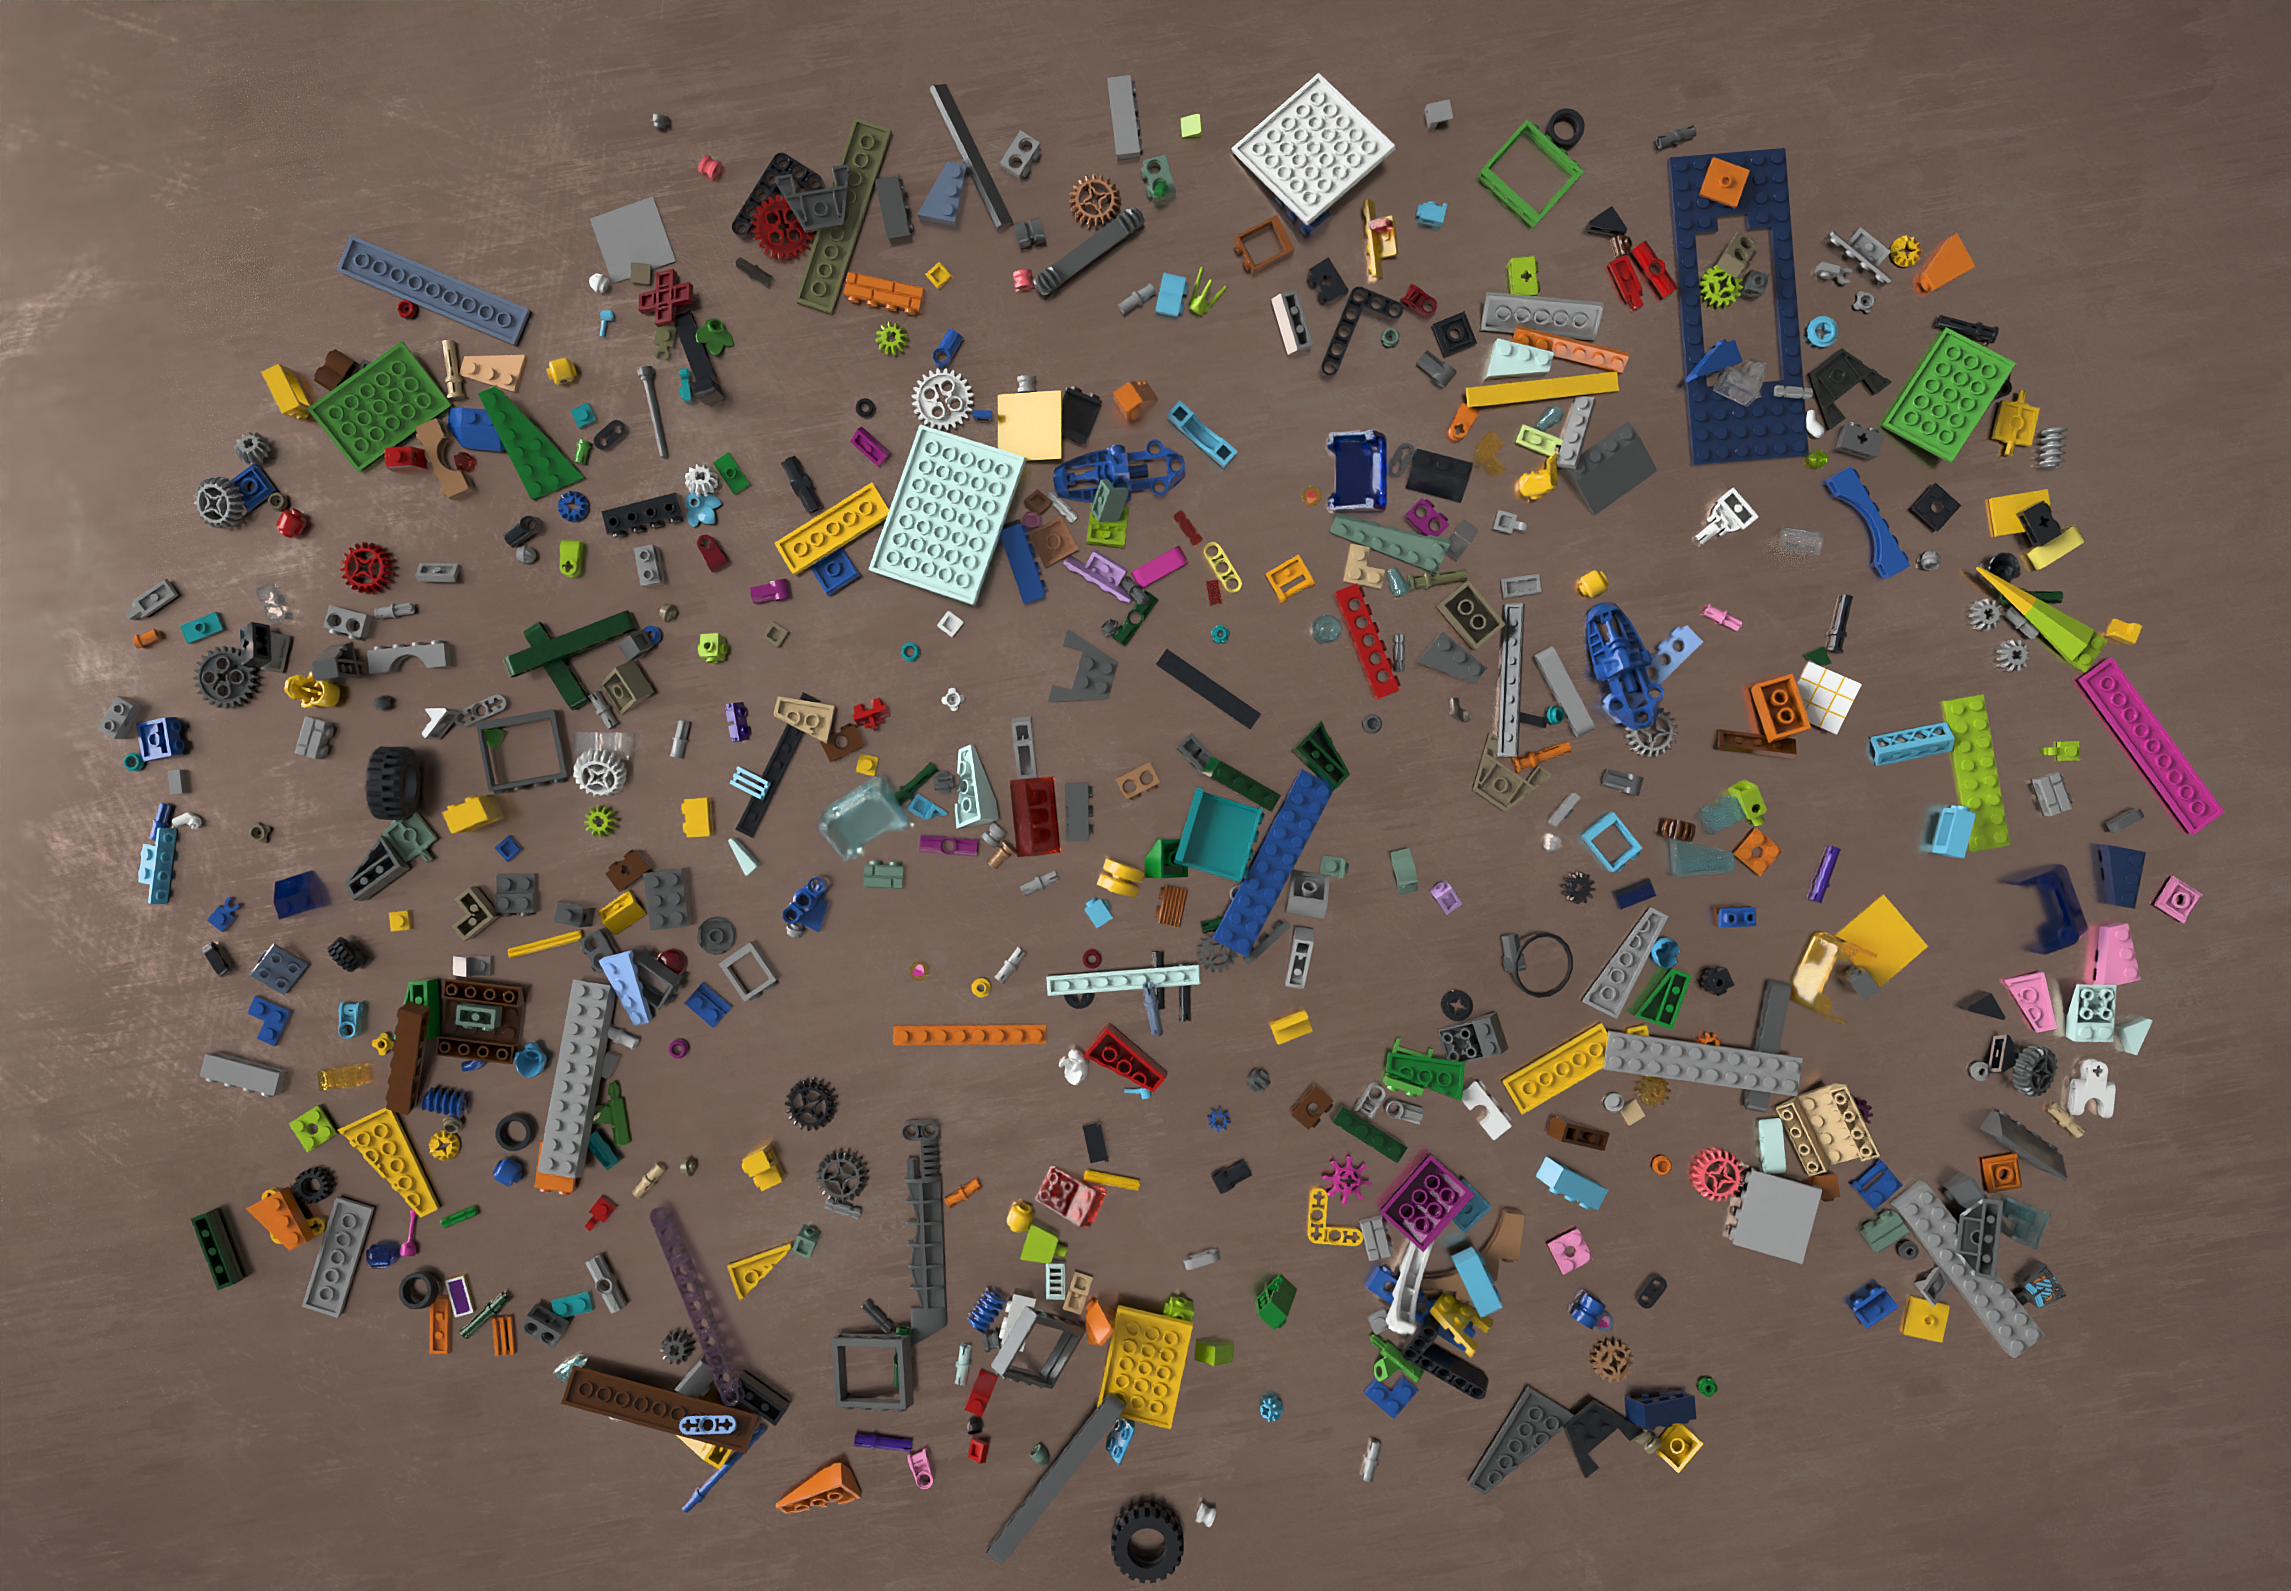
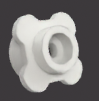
M950 688L948 694L942 698V703L947 704L952 711H956L958 705L964 702L965 697L958 694L955 688Z

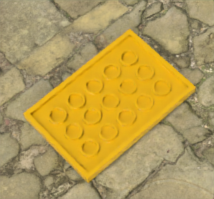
M1118 1305L1098 1406L1112 1392L1126 1403L1124 1410L1118 1417L1171 1429L1194 1322Z

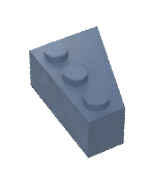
M947 161L917 213L919 220L957 227L968 175L967 165Z

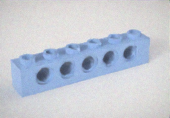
M1678 626L1671 633L1673 637L1668 641L1665 639L1657 647L1659 650L1655 654H1650L1652 662L1645 669L1646 672L1648 668L1654 670V677L1652 679L1649 678L1651 684L1656 683L1660 685L1703 643L1688 626H1683L1682 628ZM1676 641H1679L1682 645L1680 651H1676L1674 648ZM1663 654L1668 657L1666 665H1663L1660 661V657ZM1633 673L1635 681L1638 682L1636 674ZM1623 681L1620 683L1631 710L1635 709L1645 700L1642 688L1639 692L1634 691L1627 694ZM1610 693L1604 698V704L1601 708L1616 723H1621L1617 717H1613L1608 711L1609 701L1613 698ZM1614 703L1612 708L1615 711H1620L1623 706L1620 703Z

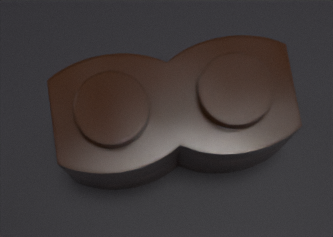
M334 349L326 355L325 364L316 370L314 381L331 392L352 377L359 364L337 349Z

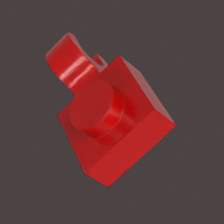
M600 1196L589 1211L593 1216L584 1227L591 1231L599 1221L605 1223L617 1206L604 1196Z

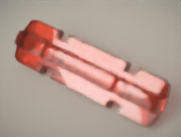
M1182 510L1173 516L1176 522L1180 523L1179 526L1186 536L1191 538L1190 541L1194 546L1203 540L1200 534L1196 533L1197 530L1191 521L1185 518L1186 514Z

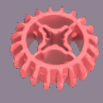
M1719 1149L1716 1150V1153L1710 1150L1709 1156L1703 1153L1702 1157L1704 1160L1697 1159L1696 1161L1700 1165L1693 1166L1697 1170V1172L1692 1173V1176L1697 1178L1693 1181V1184L1698 1185L1696 1190L1698 1192L1702 1191L1701 1195L1703 1197L1708 1196V1199L1711 1201L1714 1198L1717 1202H1720L1721 1198L1728 1201V1195L1732 1198L1735 1197L1733 1192H1740L1738 1185H1744L1740 1181V1179L1745 1178V1175L1740 1173L1744 1170V1167L1739 1166L1741 1161L1735 1160L1736 1156L1734 1154L1729 1155V1152L1726 1150L1723 1153ZM1717 1162L1714 1168H1708L1712 1163ZM1727 1162L1731 1166L1732 1177L1727 1175L1726 1173ZM1721 1173L1724 1177L1716 1178L1713 1174ZM1705 1174L1711 1178L1710 1189L1705 1183ZM1723 1183H1729L1725 1188L1720 1189Z

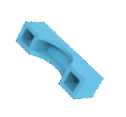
M1180 400L1167 414V419L1223 469L1237 455L1238 451L1223 438H1220L1207 428Z

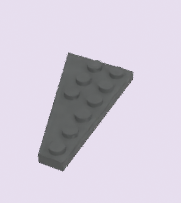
M1527 1386L1470 1478L1469 1486L1486 1495L1502 1482L1503 1478L1511 1471L1514 1472L1523 1461H1527L1545 1446L1553 1436L1565 1429L1564 1424L1575 1414Z

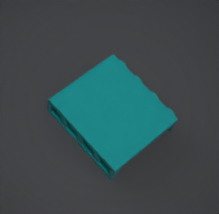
M1197 787L1174 863L1240 883L1242 878L1246 879L1249 868L1246 867L1248 860L1251 861L1254 853L1251 847L1253 842H1257L1259 831L1256 830L1258 824L1262 825L1265 816L1262 813L1263 807L1260 806L1259 809L1206 793L1204 789Z

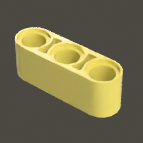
M2075 524L2061 531L2062 535L2042 546H2037L2027 553L2036 570L2046 567L2085 542L2084 537Z
M1216 542L1208 543L1204 549L1205 558L1228 593H1237L1242 586L1240 577L1221 546ZM1209 547H1216L1218 554L1214 557L1209 556L1207 550ZM1220 563H1225L1228 566V571L1221 573L1218 571L1217 566ZM1234 579L1238 582V587L1230 589L1227 582Z

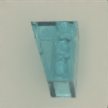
M1669 838L1673 877L1735 872L1734 853Z

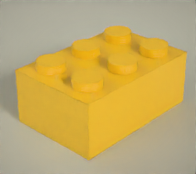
M488 794L484 796L473 795L465 799L466 803L452 804L447 807V811L443 812L451 834L469 833L504 818L496 797H488Z

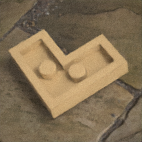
M1356 544L1350 545L1343 582L1357 583L1361 586L1376 589L1382 588L1385 570L1366 566L1370 547Z

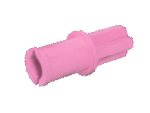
M1711 604L1708 605L1704 612V615L1718 621V624L1722 623L1736 631L1741 628L1743 623L1742 620L1728 614L1727 610L1724 612Z

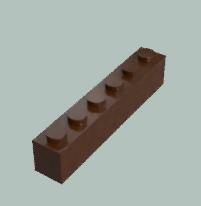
M408 1001L403 1007L398 1009L397 1018L399 1019L394 1031L396 1040L392 1046L394 1055L390 1062V1068L392 1069L387 1082L389 1090L385 1097V1101H387L386 1109L409 1115L417 1105L431 1007Z

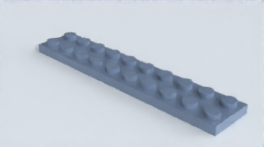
M350 235L336 270L515 346L531 311Z

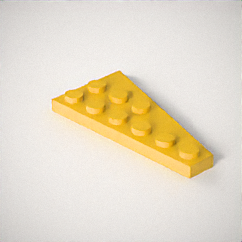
M385 1107L338 1129L350 1141L349 1143L363 1154V1158L383 1179L385 1178L392 1185L391 1187L404 1197L405 1202L420 1217L440 1209L394 1111L388 1110Z

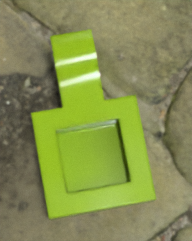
M2079 741L2057 742V747L2044 748V755H2057V761L2079 760Z

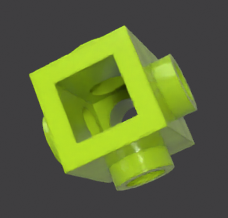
M719 633L700 634V644L698 645L699 657L710 664H716L718 661L725 660V654H727L728 650L726 638Z
M1171 1296L1169 1303H1166L1164 1307V1314L1166 1316L1189 1322L1192 1321L1195 1313L1193 1302L1182 1297L1176 1298Z

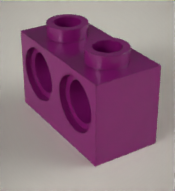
M1421 498L1404 516L1423 536L1433 535L1438 537L1449 526L1447 517L1441 512L1438 514L1433 509L1435 506L1428 499L1424 500ZM1417 508H1423L1426 511L1425 517H1419L1416 514ZM1431 521L1439 523L1438 531L1430 528Z

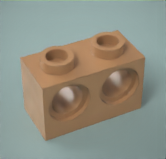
M1150 762L1116 779L1125 799L1130 798L1131 801L1141 797L1140 792L1146 789L1149 793L1159 788L1157 784L1160 783ZM1146 772L1153 775V781L1149 784L1142 781V775ZM1126 782H1134L1136 784L1135 791L1127 792L1125 790Z

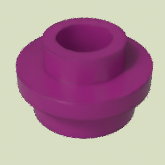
M676 1039L670 1043L669 1053L674 1058H683L688 1053V1045L684 1040ZM677 1045L682 1047L681 1052L676 1050Z

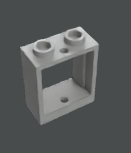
M754 941L719 963L744 1002L749 999L751 1002L761 996L760 991L763 989L770 990L777 985L775 981L779 979ZM751 952L769 980L750 993H747L729 966Z

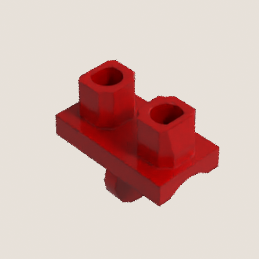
M881 698L873 699L871 701L873 708L866 710L864 704L854 706V715L852 717L858 727L864 725L865 729L872 727L875 732L878 731L877 725L884 723L883 718L891 716Z

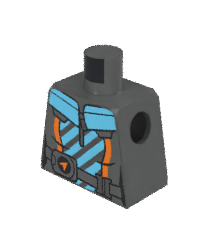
M560 900L556 906L553 922L575 927H591L596 908Z
M2039 1261L2018 1280L2017 1283L2022 1292L2015 1297L2022 1306L2030 1301L2032 1305L2041 1308L2066 1297L2067 1294L2048 1266Z

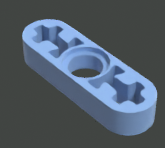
M729 1415L687 1416L680 1421L679 1428L683 1434L687 1435L730 1434L736 1430L737 1420ZM698 1419H700L699 1432H697L698 1427H692L690 1431L684 1428V1424H687L688 1420H690V1423L697 1424ZM707 1419L712 1420L714 1423L710 1431H706L703 1428V1423ZM717 1419H720L719 1423H726L727 1419L733 1423L729 1430L726 1427H719V1431H716L718 1428Z

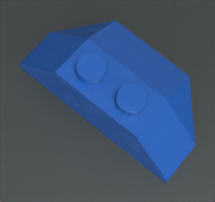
M463 407L449 409L447 428L462 448L499 452L505 450L486 410Z

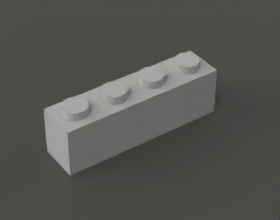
M1130 75L1107 78L1117 160L1140 157V151H1143L1142 139H1138L1137 133L1141 131L1140 119L1136 120L1135 113L1139 112L1138 102L1133 100V93H1136L1135 81H1131Z
M210 1052L205 1054L200 1076L206 1078L208 1082L217 1083L219 1081L225 1083L224 1085L227 1087L236 1088L238 1086L242 1087L243 1091L251 1093L257 1091L261 1092V1095L264 1097L272 1098L282 1092L287 1071L217 1052Z

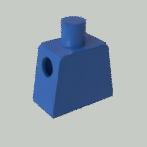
M817 883L815 890L819 891L822 885ZM827 889L817 898L815 908L806 912L801 920L798 921L816 932L822 930L830 905V901L823 898ZM802 895L801 903L808 905L809 897ZM790 909L788 917L795 920L797 917L796 911Z

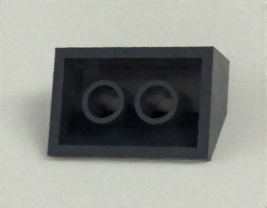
M1417 448L1413 456L1405 489L1461 503L1469 482L1473 463Z

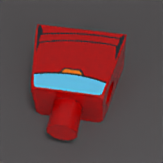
M413 446L386 447L385 466L390 471L427 469V459L424 455L426 450Z

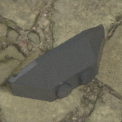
M1982 1198L1960 1214L1956 1255L1974 1277L1995 1280L2003 1201Z

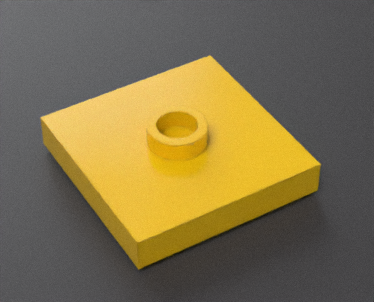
M1911 1296L1903 1334L1942 1343L1951 1305L1937 1302L1935 1306H1931L1927 1299Z

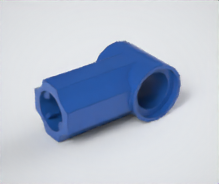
M949 329L939 347L933 352L934 364L938 368L945 369L950 365L952 357L964 339L958 332ZM941 354L947 356V359L943 362L937 360V357Z

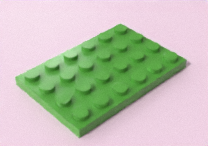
M1946 327L1882 427L1952 464L2014 369L2016 363Z
M400 341L307 409L355 470L359 472L385 453L386 447L396 446L416 431L415 427L429 422L452 404L406 344Z

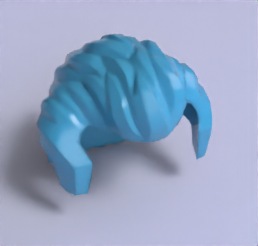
M531 1041L526 1044L523 1051L515 1053L514 1061H516V1069L521 1076L533 1078L542 1071L547 1062V1057L538 1046V1043Z

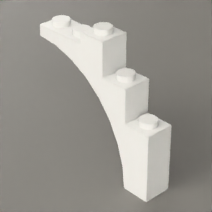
M1434 1241L1424 1252L1414 1243L1409 1242L1399 1267L1401 1274L1392 1294L1394 1300L1386 1318L1389 1329L1395 1332L1413 1335L1415 1331L1417 1296Z

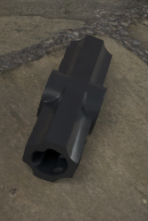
M794 455L781 462V465L790 480L789 483L793 491L800 498L806 512L812 514L819 511L823 505L814 490L815 487L811 479L804 472L798 458Z

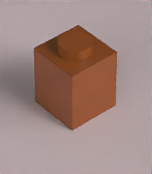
M1826 1171L1813 1175L1814 1185L1821 1186L1822 1188L1820 1197L1822 1201H1834V1198L1840 1197L1836 1173Z

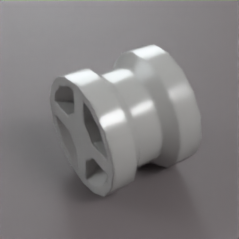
M1023 375L1017 377L1019 382L1018 393L1037 392L1035 387L1036 376Z

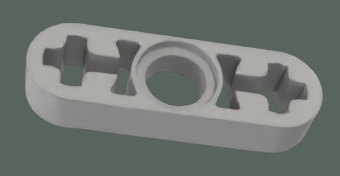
M499 694L488 697L459 710L461 713L454 722L459 727L474 725L505 711L509 705L508 699L504 695ZM496 699L503 701V703L500 704L501 708L499 706H494L490 708L489 706L495 704L497 702ZM480 705L486 708L484 716H479L476 712ZM462 714L465 716L473 715V717L466 719V723L460 722Z

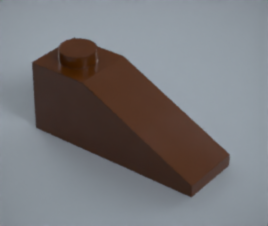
M1552 1117L1547 1133L1548 1136L1561 1142L1605 1151L1610 1134L1600 1129Z

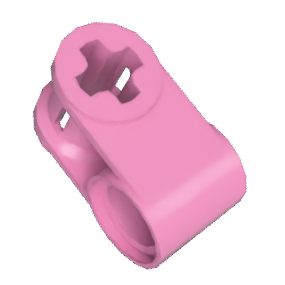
M925 1448L920 1453L907 1455L916 1484L921 1489L930 1488L935 1479L930 1455ZM921 1475H928L930 1481H923Z

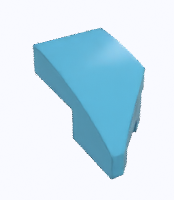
M917 792L906 807L907 810L926 820L947 815L945 810Z

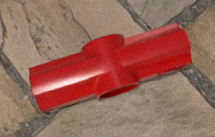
M1646 240L1631 250L1644 269L1645 276L1652 281L1663 298L1678 289V286L1665 269V263L1658 259ZM1651 265L1656 266L1659 272L1653 273L1651 271Z

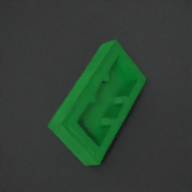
M729 452L713 462L734 495H737L751 485Z

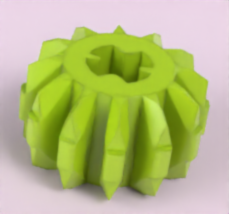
M888 322V328L882 324L883 332H876L880 336L876 338V342L881 343L879 349H885V354H889L892 350L893 355H896V349L903 352L904 350L901 345H908L905 339L909 338L908 334H903L906 329L904 327L899 328L900 324L898 322L895 323L894 327L891 322ZM890 335H893V337L895 335L896 340L894 342L889 339Z
M597 805L596 809L591 807V814H585L589 821H584V824L590 825L586 831L593 830L592 836L599 834L600 838L604 837L605 833L611 835L610 829H616L612 822L618 821L617 818L611 817L615 812L610 811L608 813V806L602 808L601 805ZM597 819H604V823H598Z

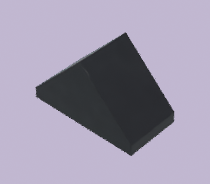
M1613 206L1590 220L1585 226V230L1620 236L1622 234L1625 235L1627 227Z
M1984 991L1962 1004L1960 1008L2005 1020L2004 1013L1993 994Z
M1993 1036L1987 1073H2004L2016 1064L2015 1060L2019 1058V1053L2011 1036Z

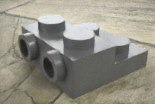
M537 873L496 874L497 894H494L495 913H500V917H511L512 913H519L520 917L531 916L533 912H537Z

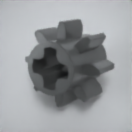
M948 771L938 772V776L933 777L935 791L940 790V794H948L950 789L955 788L953 774L948 775Z
M1255 1069L1247 1079L1250 1083L1248 1088L1254 1093L1258 1090L1264 1092L1271 1083L1268 1079L1270 1077L1269 1074L1263 1069L1260 1072Z

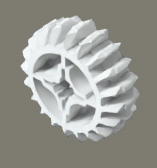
M599 748L596 751L590 749L588 753L584 752L578 757L574 765L573 777L576 778V783L580 784V789H586V794L592 792L593 796L599 794L602 798L606 794L610 797L612 793L616 794L623 787L626 781L627 769L624 768V762H620V757H614V752L609 754L607 749L603 752Z

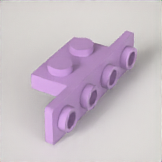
M1096 549L1092 552L1086 564L1071 555L1065 560L1064 564L1069 570L1078 572L1087 581L1098 584L1102 590L1113 593L1120 601L1130 603L1133 599L1128 595L1125 588L1119 585L1128 569Z

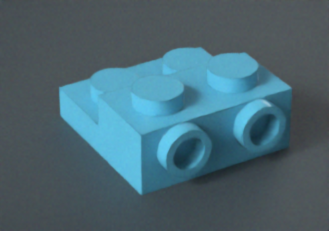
M1463 1178L1460 1181L1475 1195L1452 1221L1466 1233L1492 1206Z

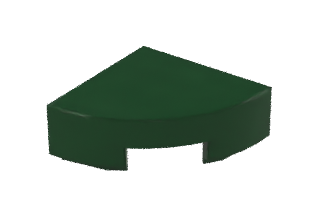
M1824 646L1804 654L1814 664L1822 666L1831 664Z

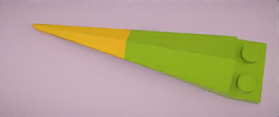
M1976 567L1977 571L2041 632L2067 662L2081 672H2087L2108 640L2080 621L1987 570Z

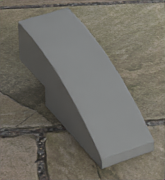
M1031 716L1012 718L1018 779L1037 778Z

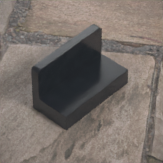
M1102 1122L1082 1125L1090 1163L1104 1160L1105 1163L1109 1162Z

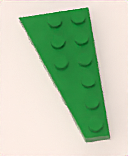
M497 385L477 393L531 500L585 477L547 436L515 406L514 402Z

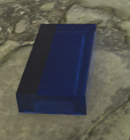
M1650 878L1612 891L1620 910L1656 896Z

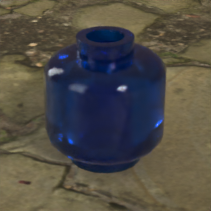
M388 1243L373 1244L369 1250H366V1262L372 1269L388 1268L391 1266V1262L395 1260V1249H391Z

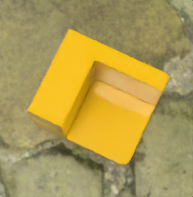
M2113 619L2106 636L2126 645L2135 644L2142 625L2137 623L2128 624L2121 620Z

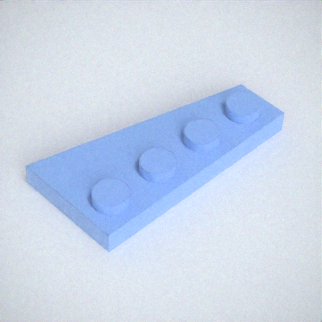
M633 951L603 957L599 963L633 1025L649 1023L652 1020V1015L647 998L642 993V982L637 977L639 971L637 965L632 960L634 957Z

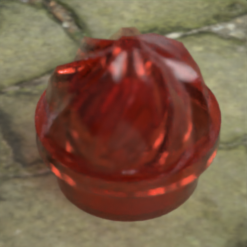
M458 452L457 455H454L457 470L463 469V471H466L472 466L473 458L468 453Z

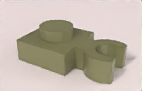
M668 326L657 327L654 344L659 345V348L654 352L656 359H659L661 352H665L664 359L669 361L670 352L668 349L669 347H675L676 328Z

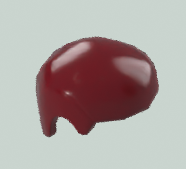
M675 948L663 951L656 959L678 976L685 972L688 965L685 954Z

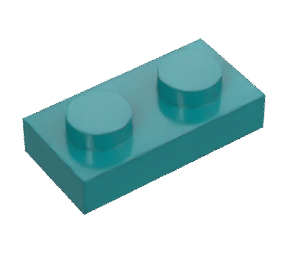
M590 1291L551 1301L554 1314L562 1318L594 1310Z

